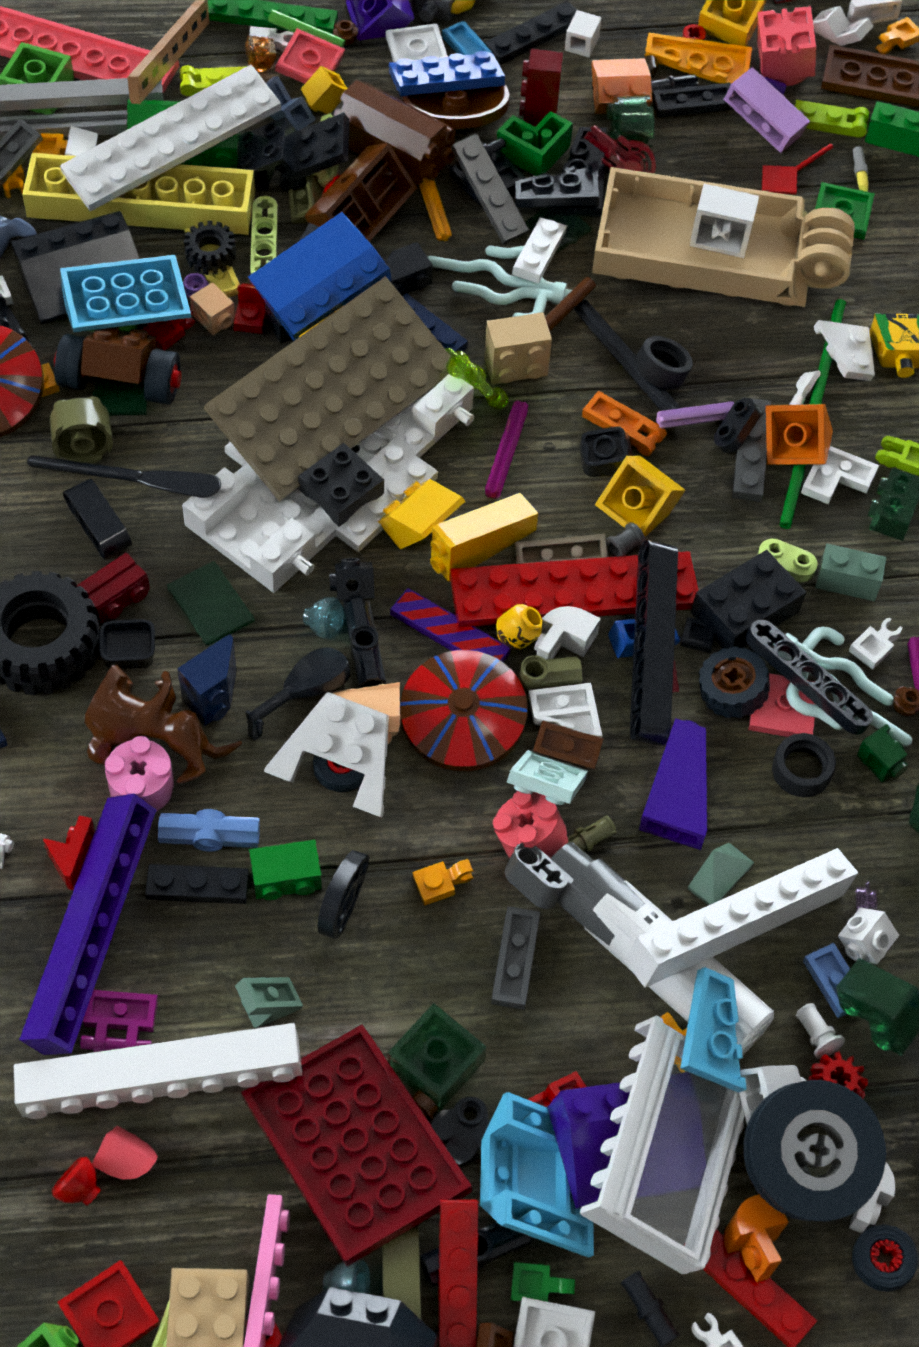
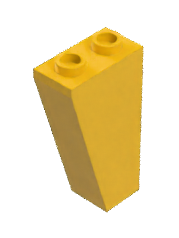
M521 493L433 526L430 558L432 568L450 582V569L475 567L536 531L538 512Z

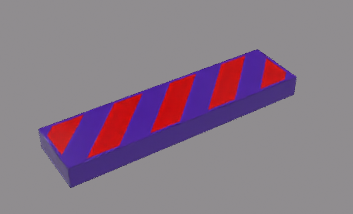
M409 588L405 590L390 609L391 616L451 651H478L491 655L502 662L510 655L511 648L474 626L458 627L457 618L454 614Z

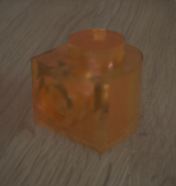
M263 36L247 37L245 52L248 66H254L257 72L266 71L273 66L277 54L274 38Z

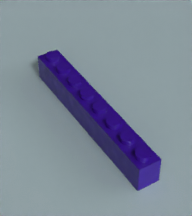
M134 793L110 797L106 800L19 1041L43 1055L72 1053L153 822L156 809Z

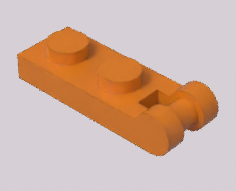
M600 391L594 395L582 411L583 418L603 429L616 426L622 427L629 435L631 445L635 446L644 456H650L656 449L655 444L660 443L667 435L666 430L659 428V425ZM641 431L645 432L648 436L640 434Z

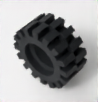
M207 221L208 225L205 226L203 222L198 223V228L193 225L190 228V232L187 231L185 234L184 248L188 265L191 268L194 266V271L198 273L203 269V274L208 275L209 270L213 271V275L218 274L217 269H221L222 272L226 271V265L231 267L233 260L236 259V245L233 232L230 231L227 225L222 228V223L218 221L216 225H213L212 221ZM209 244L220 246V248L214 251H203L200 249Z

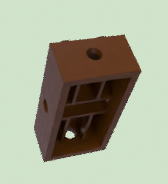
M389 143L367 146L304 217L309 224L320 227L343 212L370 242L417 187Z

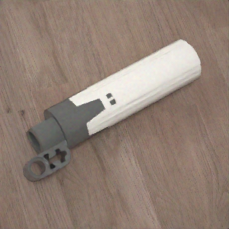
M574 842L565 844L551 858L537 846L528 848L524 847L523 843H520L515 847L504 873L507 880L533 904L543 909H550L558 903L629 970L631 969L626 964L625 959L636 939L673 922L602 859L594 861ZM714 957L648 986L688 1022L697 970L706 967L734 979L739 1020L735 1024L737 1044L742 1046L743 1055L761 1037L774 1019V1010Z

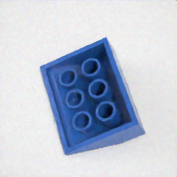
M343 212L248 276L249 281L293 341L385 276L389 281H392L388 265L373 245Z

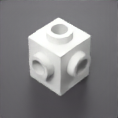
M859 908L838 935L845 947L846 954L851 959L857 962L864 961L873 964L879 963L899 936L885 912L866 908Z

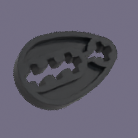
M352 850L338 867L321 904L318 917L319 934L338 939L343 933L360 894L369 865V855Z

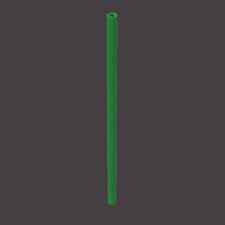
M835 300L830 322H842L846 306L845 300ZM826 340L818 367L821 375L814 383L809 404L822 403L833 359L826 350L828 346ZM806 464L794 465L779 523V526L783 529L791 528Z

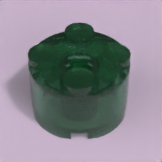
M650 96L614 97L612 103H607V119H611V130L608 131V136L618 141V137L622 135L628 141H640L652 149V145H648V140L654 138L653 106L647 107L646 100H651Z

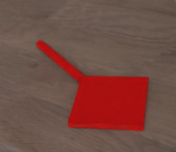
M828 144L796 167L763 165L762 191L796 194L797 172L831 150L833 144Z

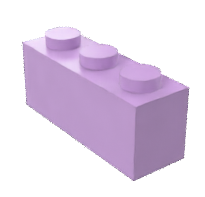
M753 67L731 84L724 97V100L780 153L801 137L810 122L801 111L792 105L782 93L777 91Z

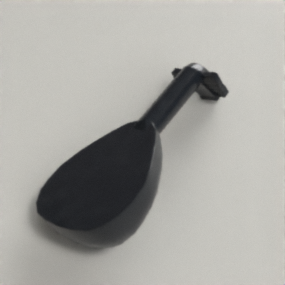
M324 647L316 649L300 659L286 678L281 691L251 712L249 710L245 711L248 720V736L254 741L261 737L264 725L262 719L290 699H301L325 694L344 685L350 678V666L345 655L336 649Z

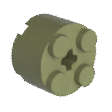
M90 396L55 402L49 421L52 449L56 457L91 464L102 460V455L112 450L113 439L110 415L107 408L101 403V400L98 397Z

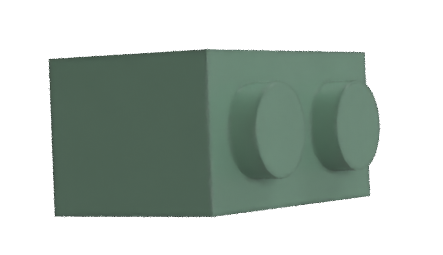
M826 543L819 565L815 588L875 601L882 584L887 557Z

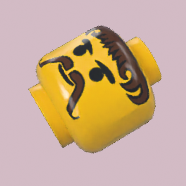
M524 604L513 606L497 619L496 629L499 641L514 650L524 649L541 635L542 617L533 607Z

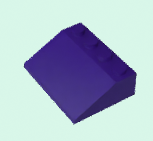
M689 1073L670 1075L635 1199L700 1188L705 1169L699 1104ZM621 1082L563 1090L547 1106L576 1209L597 1202L602 1188L598 1189L591 1185V1179L596 1172L608 1168L611 1155L607 1156L601 1152V1146L605 1140L617 1136L621 1123L616 1124L611 1121L610 1116L615 1108L627 1104L630 1092L620 1089Z

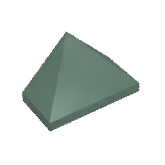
M728 842L711 852L687 889L709 906L722 900L749 871L754 862Z

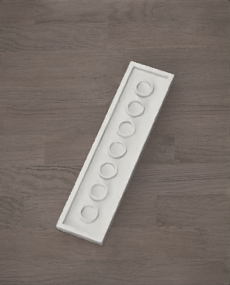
M249 65L61 164V172L91 212L280 111L281 102L254 67Z

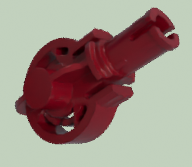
M595 124L584 137L586 141H589L604 153L605 156L601 162L609 170L611 167L655 174V156L650 147L645 143L636 140L628 141L622 135L618 137L617 141L609 137ZM641 150H644L649 155L652 163L651 169H648V160H645L644 168L642 158L645 159L646 155Z

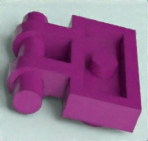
M93 990L83 1023L85 1027L96 1028L95 1036L82 1035L80 1048L101 1052L152 1044V1040H140L139 1033L140 1031L154 1032L158 996L154 994ZM109 1029L127 1030L126 1038L108 1037Z

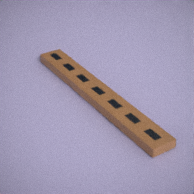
M195 0L127 77L131 103H142L209 24L208 0Z

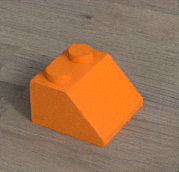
M645 58L592 60L595 114L648 112L652 103L651 75Z

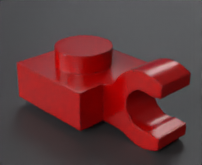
M193 318L152 322L145 326L143 330L148 331V335L157 336L156 346L161 350H166L185 336L184 330L193 326L195 320Z

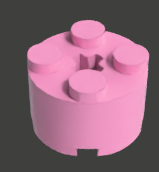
M137 736L117 746L105 761V774L111 797L134 793L154 807L156 811L164 807L170 800L174 786L173 771L168 753L159 744L150 741L144 736Z

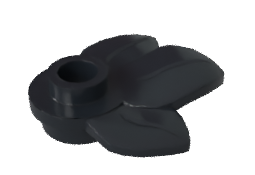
M465 1097L456 1103L454 1109L440 1111L430 1125L441 1141H447V1150L457 1165L460 1166L469 1162L475 1156L478 1148L481 1149V1140L490 1120L488 1119L487 1107L482 1100L476 1097ZM473 1111L477 1117L474 1120H467L464 1117V1113Z

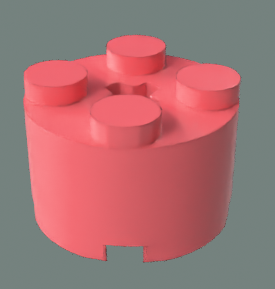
M517 791L514 793L513 798L508 800L494 817L493 826L509 860L515 847L520 843H523L524 847L528 848L537 846L549 858L568 843L567 829L556 804L545 799V795L536 792L525 794Z

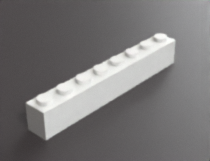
M838 848L639 936L625 962L646 988L844 896L858 872Z
M295 1023L14 1064L15 1105L22 1117L40 1119L46 1117L48 1113L62 1111L66 1114L81 1112L83 1108L95 1106L104 1109L113 1108L118 1103L128 1101L147 1103L155 1097L169 1096L171 1098H181L187 1096L189 1092L202 1090L207 1093H215L223 1090L224 1087L238 1085L248 1088L258 1085L259 1082L269 1080L288 1082L296 1076H302L297 1030Z

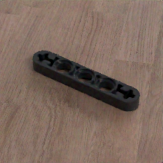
M762 619L756 620L751 624L745 639L755 652L847 732L859 735L867 730L873 721L872 711L867 705L772 623ZM778 651L787 652L792 657V661L780 658ZM801 672H810L816 681H807ZM825 693H834L838 696L840 702H831ZM844 705L847 706V708L845 709V711L842 710V708L844 707Z

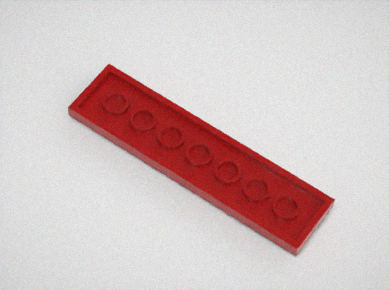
M690 551L678 552L676 610H689L692 608L695 594L699 589ZM638 555L450 569L449 576L458 627L496 625L497 619L502 614L518 604L535 608L542 618L551 610L564 606L577 607L597 617L635 614Z

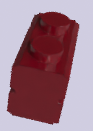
M124 553L77 585V587H83L87 591L89 599L93 601L99 624L107 619L113 620L122 613L124 607L132 602L138 603L147 596L148 591H150L147 574L128 553Z

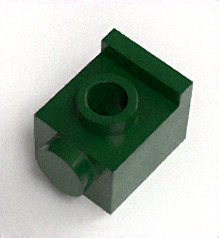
M887 724L865 738L857 753L860 760L882 783L891 776L894 778L899 777L909 767L905 762L908 754L905 752L902 744L898 740L892 739L888 734L891 728Z

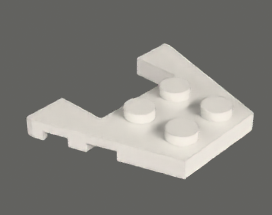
M327 692L268 763L264 772L293 783L305 752H309L363 773L365 776L353 807L382 817L384 813L383 794L386 779L384 776L389 715Z

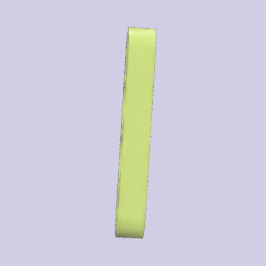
M260 196L254 200L252 205L250 274L277 257L278 206L276 200L270 196ZM265 208L268 209V217L262 216V211ZM261 228L272 230L269 234L265 235L257 232ZM268 249L271 253L267 256H260L257 254V251Z

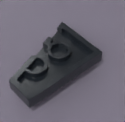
M597 161L589 162L588 167L576 170L574 166L565 168L563 174L555 176L545 173L515 181L516 207L599 205Z

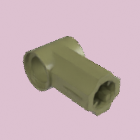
M537 655L528 656L521 664L518 679L524 688L525 694H528L529 690L582 684L581 661L577 656L547 660ZM528 674H536L538 677H532Z

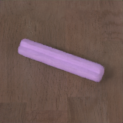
M734 402L659 411L656 423L659 425V428H669L721 421L725 419Z

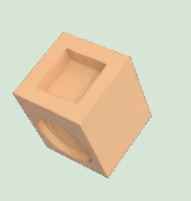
M213 282L190 296L192 315L212 335L227 329L234 323V302Z

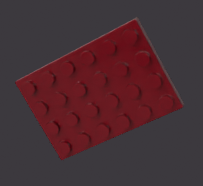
M363 1024L301 1058L302 1076H296L288 1082H275L274 1080L259 1082L258 1085L249 1087L241 1092L244 1102L346 1267L440 1212V1200H460L472 1193V1185Z

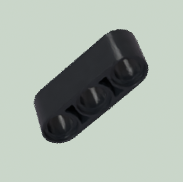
M91 478L63 491L64 499L70 511L103 559L132 546V541L126 528Z

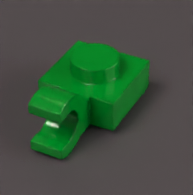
M514 1262L511 1300L522 1301V1297L548 1302V1292L574 1294L575 1279L550 1277V1265Z

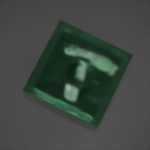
M433 1003L388 1051L387 1061L399 1078L416 1092L420 1090L433 1100L439 1108L438 1111H440L485 1062L487 1046Z

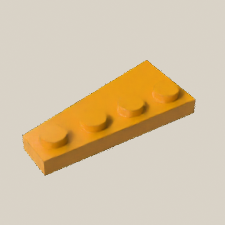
M648 33L645 57L653 55L657 58L658 64L719 84H732L749 70L752 47Z

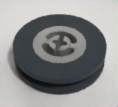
M808 1080L789 1084L775 1090L757 1106L745 1132L744 1160L753 1186L771 1207L786 1216L798 1220L831 1221L844 1218L856 1212L873 1196L884 1173L886 1144L876 1115L859 1095L847 1087L834 1082ZM815 1124L824 1128L831 1135L832 1139L827 1135L818 1136V1134L804 1135L798 1139L797 1135L803 1127ZM810 1145H814V1148L819 1149V1156H815V1153L810 1152ZM796 1160L803 1166L823 1167L830 1163L832 1166L826 1174L816 1178L806 1174L798 1166Z

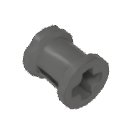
M629 522L625 525V529L616 536L611 535L606 538V547L613 557L626 556L634 548H640L646 539L642 530L635 523Z

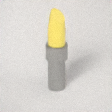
M856 147L853 149L855 177L857 178L859 190L868 192V167L865 163L864 151L862 147Z

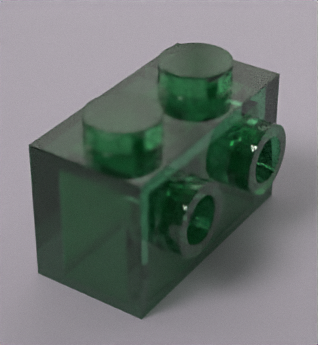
M892 467L889 477L881 478L876 494L881 495L880 500L873 499L867 516L872 517L870 530L903 541L919 500V476Z

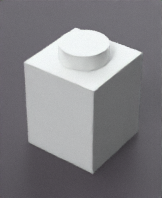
M577 10L566 32L565 51L589 58L599 39L602 17Z

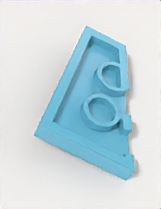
M706 967L697 970L680 1069L739 1093L747 1090L745 1077H741L739 1059L743 1058L742 1046L737 1044L735 1024L739 1020L734 979Z

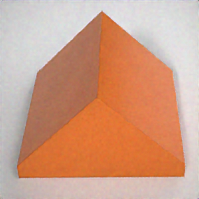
M825 404L766 405L767 465L827 463L833 429Z

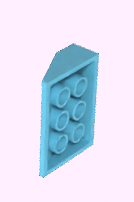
M175 255L60 268L63 299L73 332L191 318L188 300Z

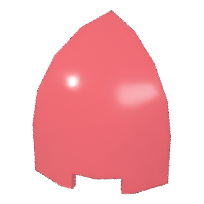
M116 1126L106 1134L92 1164L95 1168L109 1176L122 1180L136 1179L152 1168L158 1156L147 1142Z

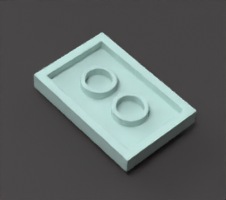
M527 750L510 770L507 783L513 784L514 789L525 794L536 792L545 795V799L551 803L564 805V803L570 804L585 782L588 770Z

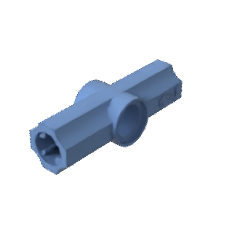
M203 809L198 811L196 815L161 813L159 817V843L189 844L198 850L207 852L218 851L222 849V846L258 848L260 818L225 816L221 811L214 809Z

